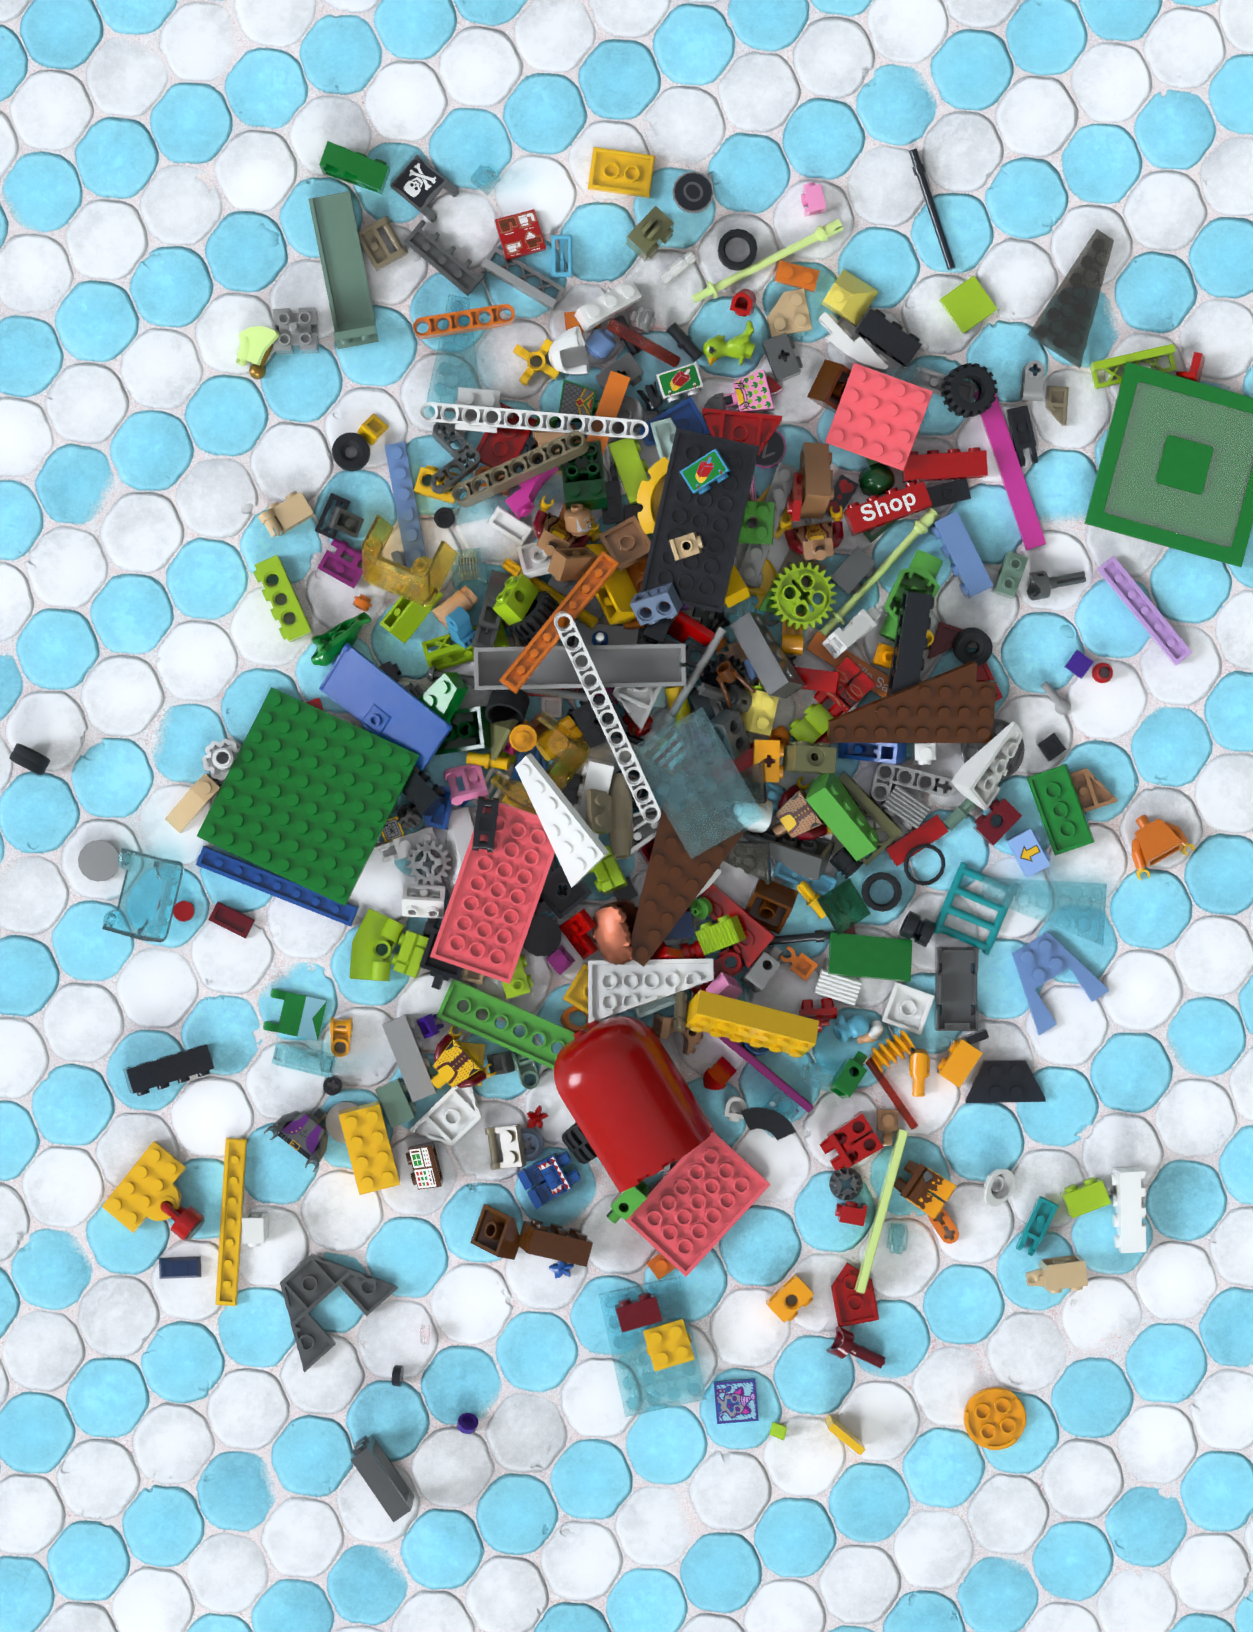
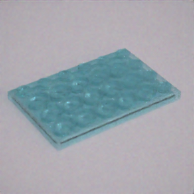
M703 707L632 747L647 782L691 859L765 818Z
M680 1276L599 1294L625 1417L707 1399ZM646 1292L655 1294L662 1321L622 1333L615 1310V1305L618 1304V1301L625 1298H630V1300L638 1299V1295ZM683 1318L687 1334H690L692 1340L690 1344L695 1360L654 1371L651 1357L647 1354V1344L643 1330Z

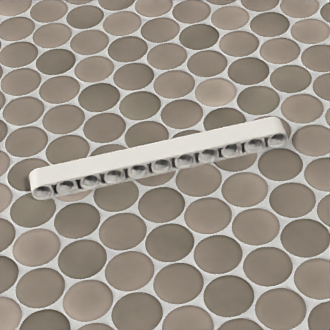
M426 402L422 404L419 410L421 418L429 422L558 433L579 431L583 435L642 439L646 437L649 431L646 422L635 419ZM427 406H432L435 409V415L431 418H427L424 415V409ZM447 408L455 409L456 417L449 420L445 417L444 413ZM473 409L477 412V418L470 422L466 419L465 415L468 410ZM490 411H495L498 414V420L495 423L487 421L486 416ZM509 414H518L519 422L516 425L508 423L507 418ZM531 415H538L540 417V424L538 426L532 427L529 425L528 419ZM555 416L561 419V426L556 429L549 425L550 419ZM574 418L580 419L582 421L581 429L573 430L570 427L571 420ZM595 420H600L603 423L602 431L594 432L591 428V423ZM615 422H621L624 425V431L621 434L613 432L612 425ZM642 424L645 427V433L641 436L634 434V425Z
M560 611L554 617V625L643 819L648 823H655L661 817L660 808L572 616L566 611ZM566 616L569 618L570 621L566 627L558 625L560 617ZM576 636L578 643L575 646H569L567 644L568 637ZM579 655L587 657V662L584 665L576 664L575 660ZM589 674H593L596 680L593 684H586L584 678ZM601 693L605 697L604 701L599 704L593 701L594 695ZM607 712L613 714L612 721H602L603 714ZM620 732L622 738L619 741H612L610 738L612 733ZM622 751H629L631 755L629 759L621 760L619 758ZM631 770L639 771V776L636 779L628 777V773ZM646 789L648 791L646 797H637L638 790ZM648 808H655L656 814L654 816L648 817L645 815Z

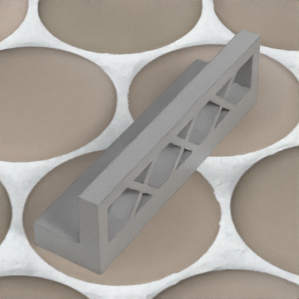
M494 246L488 257L484 258L481 263V268L553 311L566 289L517 259H511L509 261L512 263L507 264L503 251ZM495 253L504 258L505 265L499 266L491 261ZM519 266L522 269L523 276H515L509 272L508 267ZM533 276L539 278L541 286L534 287L527 283L526 278ZM554 287L559 290V293L554 299L545 294L544 289Z

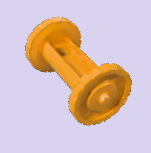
M525 719L523 724L516 725L509 734L511 746L519 752L531 750L537 742L535 730L527 725L529 722Z

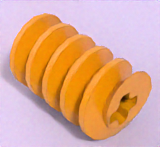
M900 1030L901 1037L893 1034V1042L887 1038V1046L879 1043V1051L875 1047L871 1048L872 1055L870 1054L881 1073L884 1072L882 1065L890 1068V1060L897 1064V1056L905 1059L904 1052L912 1055L911 1048L913 1047L916 1050L905 1031Z

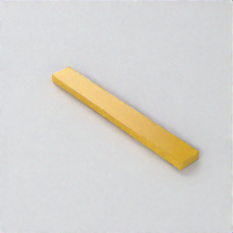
M226 1138L215 1305L237 1306L247 1139Z

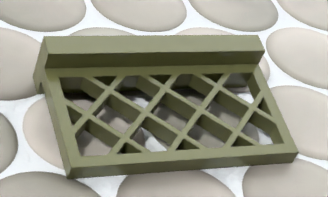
M844 771L838 778L853 801L859 804L860 811L862 807L867 812L862 814L864 816H871L874 820V827L872 829L875 831H885L890 836L885 842H878V845L881 846L873 851V854L868 859L865 857L860 859L867 866L903 832V829L888 814L883 812V809Z

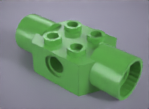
M917 550L909 568L899 571L882 608L887 615L878 632L879 635L895 642L903 588L928 590L935 599L940 588L935 579L943 564L942 560L929 553Z

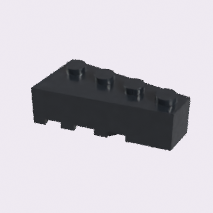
M204 1044L180 1051L174 1055L160 1057L155 1061H147L132 1068H124L123 1072L129 1092L132 1094L137 1093V1096L150 1093L149 1089L157 1087L160 1090L169 1087V1082L177 1080L179 1084L189 1081V1076L195 1074L198 1077L210 1074L209 1070L214 1069L208 1046Z

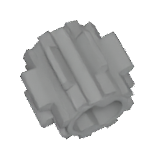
M637 307L636 311H632L629 322H632L631 328L648 333L649 329L654 327L656 320L654 317L655 312L643 307Z

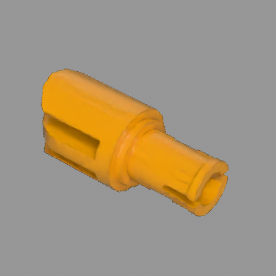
M921 1048L913 1051L909 1059V1075L913 1078L912 1096L915 1097L925 1096V1078L930 1076V1057L928 1052Z

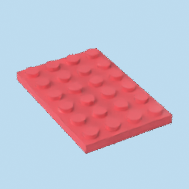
M712 1132L704 1142L679 1159L649 1192L647 1199L625 1221L687 1277L771 1184L715 1132Z

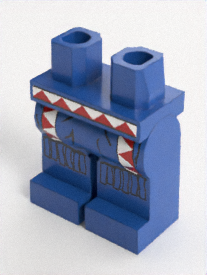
M567 1151L557 1155L553 1153L517 1172V1176L524 1189L528 1190L527 1194L535 1209L572 1189L573 1184L581 1179L576 1168L568 1173L565 1172L563 1166L572 1162Z

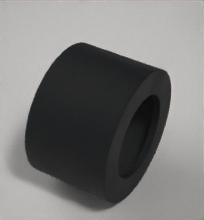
M510 689L492 690L485 716L490 723L516 719L519 721L517 726L523 724L530 703L529 697L521 689L517 694Z

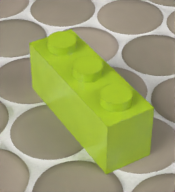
M624 438L608 444L629 505L637 503V494L641 481H649L646 475L648 466L645 459H640L638 452H641V447L638 440Z
M417 575L379 624L405 644L443 594Z

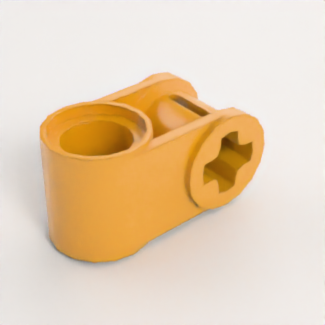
M331 1017V1052L336 1057H344L351 1050L352 1017H349V1019H335V1017ZM340 1041L346 1045L344 1053L336 1051L335 1046Z

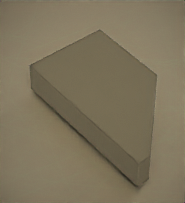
M1047 386L1046 409L1061 426H1066L1069 387Z

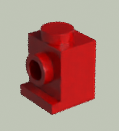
M846 1201V1204L837 1203L835 1216H838L839 1222L864 1226L867 1204L861 1202V1206H858V1203L854 1201Z

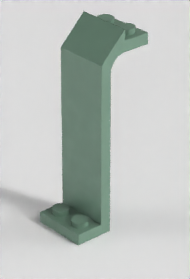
M347 191L309 198L337 349L379 342L351 192Z

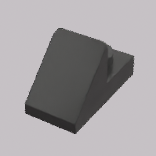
M336 506L332 509L326 527L357 538L364 519Z

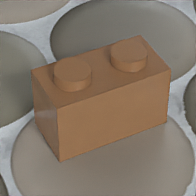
M588 547L554 549L548 572L559 582L579 581L597 559L598 555Z

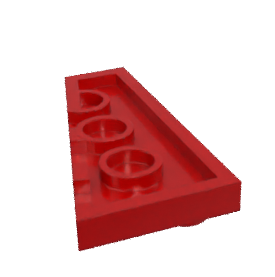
M712 883L700 897H705L711 902L713 909L710 916L716 923L718 922L717 918L727 914L730 917L738 916L746 939L733 944V948L745 961V965L750 968L775 938V935L717 885Z

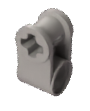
M1031 361L1023 367L1020 398L1023 401H1043L1045 369L1040 361ZM1033 366L1035 370H1038V373L1034 374V376L1033 372L1029 371Z

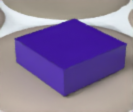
M1076 650L1064 667L1082 679L1094 662Z

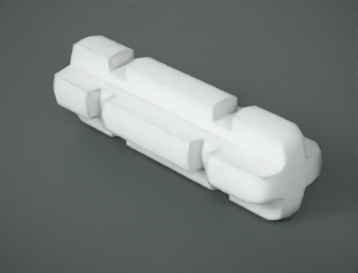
M688 251L683 255V258H679L671 264L668 270L662 271L659 274L660 279L664 283H668L672 277L677 276L686 269L688 264L691 265L696 261L695 255Z

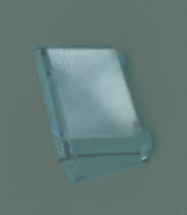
M122 848L118 862L119 866L126 870L117 910H110L105 914L102 929L142 941L164 942L169 934L173 908L178 897L184 871L183 863L165 857Z

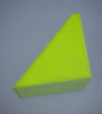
M772 1422L769 1435L784 1440L787 1426Z

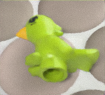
M747 321L745 331L742 334L731 338L727 342L724 341L725 335L722 337L717 335L704 343L703 353L708 358L710 366L724 356L739 359L740 366L743 365L745 358L751 359L756 345L750 342V337L754 333L751 321Z

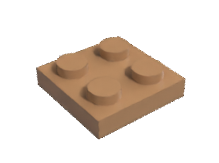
M635 515L598 535L608 554L620 563L617 567L619 572L642 560L649 554L651 541L647 534L644 533Z

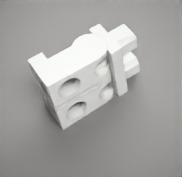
M871 607L867 612L862 609L847 623L848 625L843 630L840 627L837 628L821 644L836 659L859 638L862 639L877 625L874 621L881 615L874 607Z

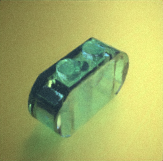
M276 1042L271 1063L314 1075L333 1077L337 1057L331 1053L285 1042Z

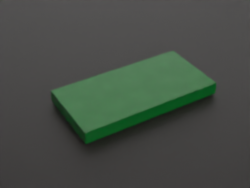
M1067 763L1027 777L1055 856L1095 842Z
M830 933L828 975L901 982L911 981L912 940Z

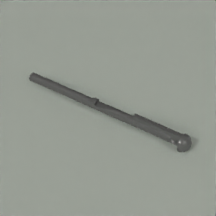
M433 666L427 670L426 675L429 681L434 682L446 672L437 671L436 666ZM458 674L466 685L474 686V676ZM521 689L524 692L586 702L589 700L586 693L563 689Z

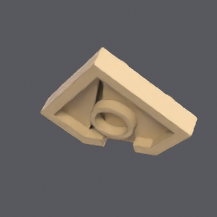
M804 288L783 292L767 316L771 338L783 333L791 335L812 330Z

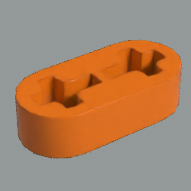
M944 1209L940 1212H943L941 1218L944 1223L942 1224L937 1219L933 1220L928 1215L931 1224L945 1243L952 1244L958 1240V1229ZM947 1226L950 1231L954 1230L952 1233L953 1238H944L946 1232L943 1227Z

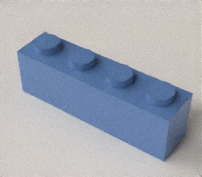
M956 511L935 521L932 524L934 527L932 528L933 535L936 540L940 539L943 545L941 551L944 557H949L952 563L950 569L954 577L958 576L961 582L959 587L962 594L971 598L993 587L994 585L958 512Z

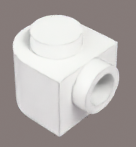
M734 1095L726 1100L724 1116L728 1117L727 1120L740 1122V1119H744L741 1110L747 1109L744 1099Z

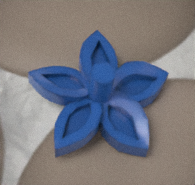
M558 1261V1264L550 1265L549 1269L554 1272L555 1278H560L562 1274L571 1277L569 1269H572L574 1264H565L563 1261Z

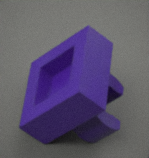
M429 1014L416 1020L424 1039L440 1033L439 1029L444 1027V1024L436 1025L435 1018H437V1014Z

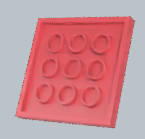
M854 363L825 443L904 471L933 391Z

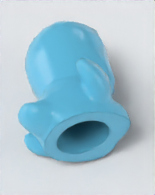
M841 1015L838 1019L839 1023L834 1025V1032L842 1043L848 1042L850 1037L857 1038L869 1031V1021L863 1015H855L848 1021H845V1018Z

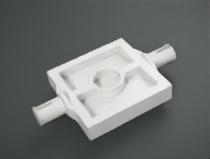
M458 387V398L455 404L501 408L500 391ZM447 408L445 412H454L456 417L454 408ZM473 409L468 410L465 415L466 419L470 422L476 420L477 412ZM490 411L486 416L487 421L495 423L498 420V414L495 411ZM509 414L508 417L513 418V414ZM455 424V430L497 433V427Z

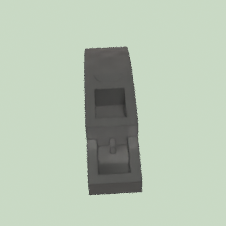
M494 570L491 571L472 648L494 646L501 617L492 608L497 602L496 597L505 588V582L512 575Z

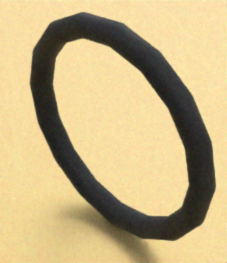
M917 845L905 857L904 872L907 878L914 884L921 886L931 885L943 875L946 866L945 857L942 851L934 845ZM922 848L933 849L941 859L939 873L929 881L916 880L908 871L910 857L915 851Z

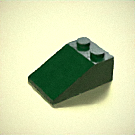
M487 706L464 708L455 711L450 720L453 728L435 755L491 749L490 722L485 716Z

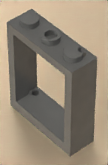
M373 1434L369 1437L366 1435L361 1437L354 1446L350 1460L394 1523L411 1511L414 1494Z

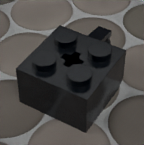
M580 688L579 692L585 693L584 688ZM607 692V695L613 705V708L618 716V719L623 727V730L625 731L627 730V727L621 715L619 714L613 700ZM594 695L593 701L599 704L604 701L605 697L604 695L599 697ZM579 701L581 707L571 711L591 749L606 741L607 738L602 727L599 724L595 725L593 722L596 720V714L590 701ZM608 712L603 714L605 717L604 722L612 721L613 714ZM614 732V733H612V735H611L610 738L616 736V735L619 734L620 732Z
M560 865L547 876L539 898L540 904L537 905L534 914L538 917L545 910L548 913L553 911L559 919H562L591 895L592 892L582 880L571 888ZM559 885L568 886L567 895L563 893L558 894Z
M434 927L432 928L420 968L431 971L430 975L434 977L431 987L440 990L444 980L449 981V978L462 980L465 969L430 957L440 929Z

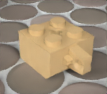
M1079 1255L1042 1259L1038 1264V1269L1025 1272L1028 1286H1042L1046 1291H1050V1293H1060L1062 1289L1070 1288L1071 1291L1082 1290L1083 1286H1088L1086 1262Z

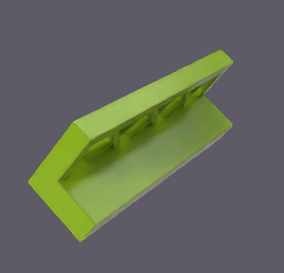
M1174 343L1092 362L1089 366L1094 388L1099 389L1121 384L1122 377L1115 373L1119 367L1125 366L1126 362L1138 365L1139 362L1145 361L1151 365L1150 369L1156 368L1157 371L1164 373L1176 371L1173 353L1176 352ZM1168 356L1169 368L1163 369L1156 365L1160 357ZM1104 370L1111 375L1107 382L1099 384L1097 372Z
M500 620V630L497 631L493 647H510L502 620ZM477 625L472 626L474 631H476ZM450 634L421 642L428 667L436 666L437 671L474 660V648H472V644L466 649L459 644L450 645L449 642L452 641ZM439 646L437 650L428 652V648Z

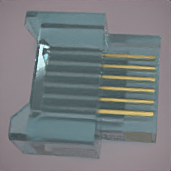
M480 548L454 550L455 565H451L453 587H459L462 582L480 581L482 584L489 583L487 563L481 560Z

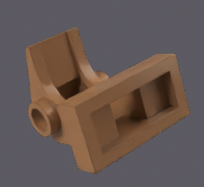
M654 1013L652 1030L659 1038L668 1039L671 1033L678 1032L673 1029L674 1017ZM686 1027L684 1031L680 1032L684 1038L682 1053L689 1056L691 1052L695 1053L696 1049L694 1046L701 1042L704 1034H702L703 1031L694 1032Z

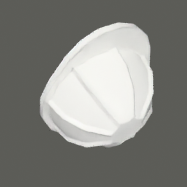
M996 1169L987 1175L984 1183L986 1203L992 1207H997L1012 1195L1015 1187V1177L1008 1169Z

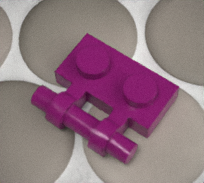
M334 538L331 545L337 548L335 554L327 550L317 568L354 589L364 572L363 569L357 567L361 561L368 565L371 558L365 555L364 551L356 550L349 546L348 542ZM343 553L353 557L351 563L341 558Z

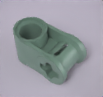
M512 1053L514 1065L523 1087L526 1089L536 1088L540 1082L536 1061L531 1059L520 1061L527 1057ZM527 1074H533L536 1077L534 1085H527L524 1078Z

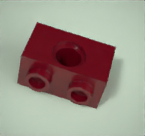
M1002 798L1000 801L998 799L993 801L989 806L991 810L986 815L981 814L974 822L976 826L973 829L991 846H994L1022 817L1005 798ZM994 815H999L1001 818V823L997 827L991 823V818Z

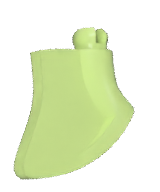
M255 326L239 333L240 347L236 363L246 366L247 361L260 366L266 350L279 337V332L268 327Z

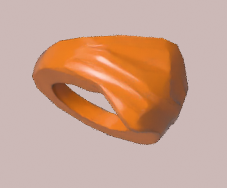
M572 1006L561 1015L560 1022L562 1026L575 1033L581 1029L586 1030L589 1024L588 1014L584 1013L587 1018L585 1025L575 1026L573 1023H570L569 1015L575 1011H581Z

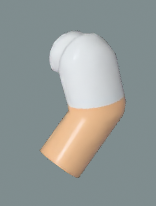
M874 1020L871 1023V1029L865 1035L857 1037V1044L875 1042L883 1033L884 1027L882 1022Z

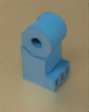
M458 606L445 619L451 639L466 649L473 643L476 631L472 628L469 614L462 607Z

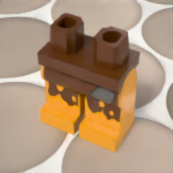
M909 1160L904 1170L910 1173L912 1177L909 1182L898 1177L894 1187L901 1192V1196L936 1220L946 1204L928 1192L931 1191L948 1202L957 1186L920 1163L919 1165Z

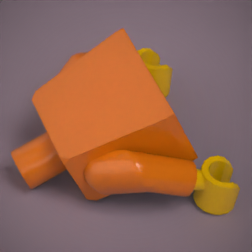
M1146 815L1136 819L1140 829L1135 832L1131 855L1135 868L1138 869L1136 876L1139 880H1141V872H1146L1147 877H1150L1149 871L1144 868L1145 865L1149 868L1179 850L1182 854L1189 856L1186 852L1188 846L1192 851H1195V846L1187 843L1188 839L1179 826L1168 821L1163 822L1162 819L1150 822Z

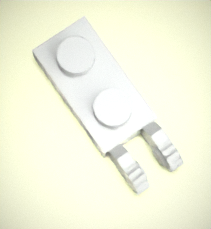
M431 826L393 839L392 842L378 846L379 851L387 850L392 846H395L397 854L385 856L382 862L386 863L397 858L402 859L413 855L410 850L414 849L416 851L417 843L421 847L424 846L425 840L428 845L435 841V846H439L433 827Z

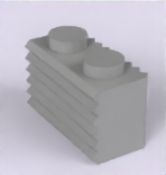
M897 784L894 785L889 797L881 805L885 808L883 812L892 818L895 815L902 819L900 823L910 830L912 827L917 829L931 809V807Z

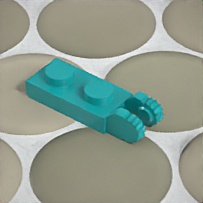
M1039 1195L1021 1232L1022 1235L1016 1245L1017 1250L1021 1251L1027 1238L1030 1237L1034 1240L1029 1246L1027 1254L1033 1256L1059 1207L1058 1204Z

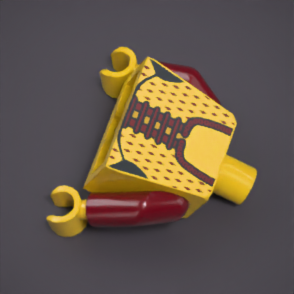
M455 1025L451 1026L448 1034L436 1046L433 1067L437 1070L438 1074L431 1079V1082L438 1089L445 1083H448L452 1088L455 1086L461 1089L473 1087L496 1074V1071L492 1074L487 1071V1068L492 1064H488L483 1068L458 1040L462 1031L459 1034H454L452 1031Z

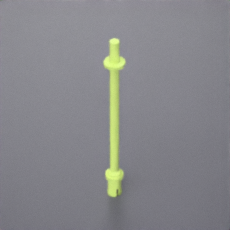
M837 218L824 226L816 227L815 233L715 284L708 281V288L692 295V300L694 303H697L710 295H713L716 299L718 298V291L818 240L827 241L828 237L844 230L841 227L840 220Z
M929 508L919 521L916 520L913 523L914 529L837 613L834 611L830 612L833 617L820 630L825 637L838 623L845 624L843 617L919 535L928 532V528L940 517L934 509Z

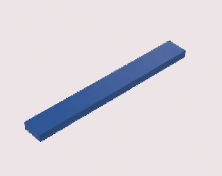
M203 846L196 863L199 867L350 927L359 909L358 906L350 903L343 906L284 877L206 846Z

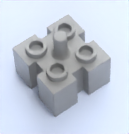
M315 307L298 308L299 313H292L290 308L273 309L274 327L276 330H279V337L274 342L277 355L294 354V349H300L302 354L319 353L318 335L313 333V328H318V314Z

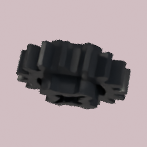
M724 655L723 658L716 656L715 661H708L709 665L705 666L700 680L701 683L721 688L716 680L718 676L716 669L721 663L729 661L743 678H745V668L739 658L735 660L733 655L730 658H727V655ZM738 679L732 683L724 682L726 689L730 685L742 684Z

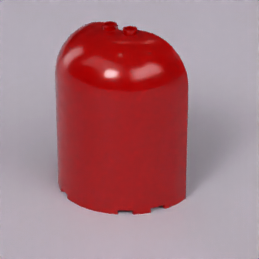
M614 1016L600 1022L598 1019L592 1021L587 1025L588 1029L586 1032L584 1029H581L573 1034L574 1039L560 1050L554 1065L555 1085L561 1099L620 1193L638 1185L649 1176L652 1177L662 1171L665 1166L679 1160L704 1142L715 1131L709 1118L656 1033L646 1023L628 1016Z

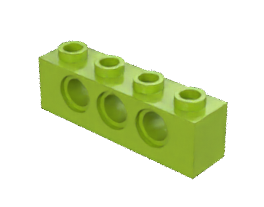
M275 555L255 564L256 570L253 573L258 583L262 581L265 588L262 590L265 600L270 601L273 606L270 611L274 620L279 619L282 626L279 628L282 638L284 640L287 639L291 643L313 633L280 557ZM272 575H277L279 578V582L275 586L268 584V579ZM280 594L287 596V602L284 605L277 604L276 599ZM289 613H294L296 616L293 624L285 622V617Z

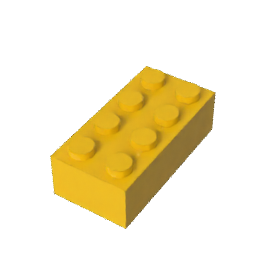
M380 1101L340 1110L339 1118L359 1195L400 1185Z

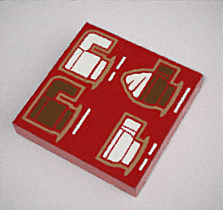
M535 209L494 220L506 261L546 250Z

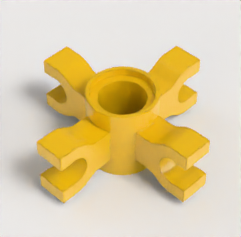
M546 338L539 351L532 353L519 344L516 345L513 353L527 361L528 366L519 379L521 384L527 386L534 373L540 372L545 373L554 381L560 374L559 371L548 365L545 360L553 343ZM535 357L542 360V364L539 367H533L530 362Z

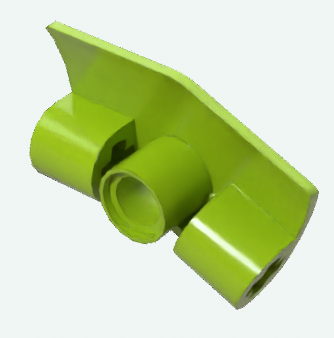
M369 908L352 941L349 978L390 982L393 949L405 925ZM381 944H385L388 947V952L383 956L377 950Z

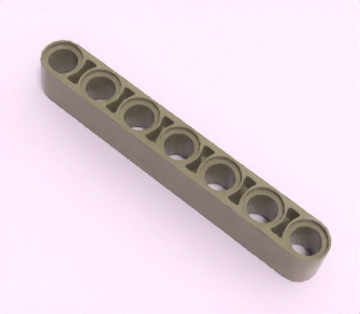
M572 431L457 484L452 490V497L462 507L467 508L585 454L589 449V442L581 432ZM582 440L579 446H573L575 441ZM562 448L561 454L554 455L557 449ZM543 457V461L540 464H535L538 458ZM520 466H524L522 472L516 473ZM505 475L504 480L498 482L499 476ZM486 483L485 489L479 491L480 485ZM467 492V496L464 499H460L461 494Z

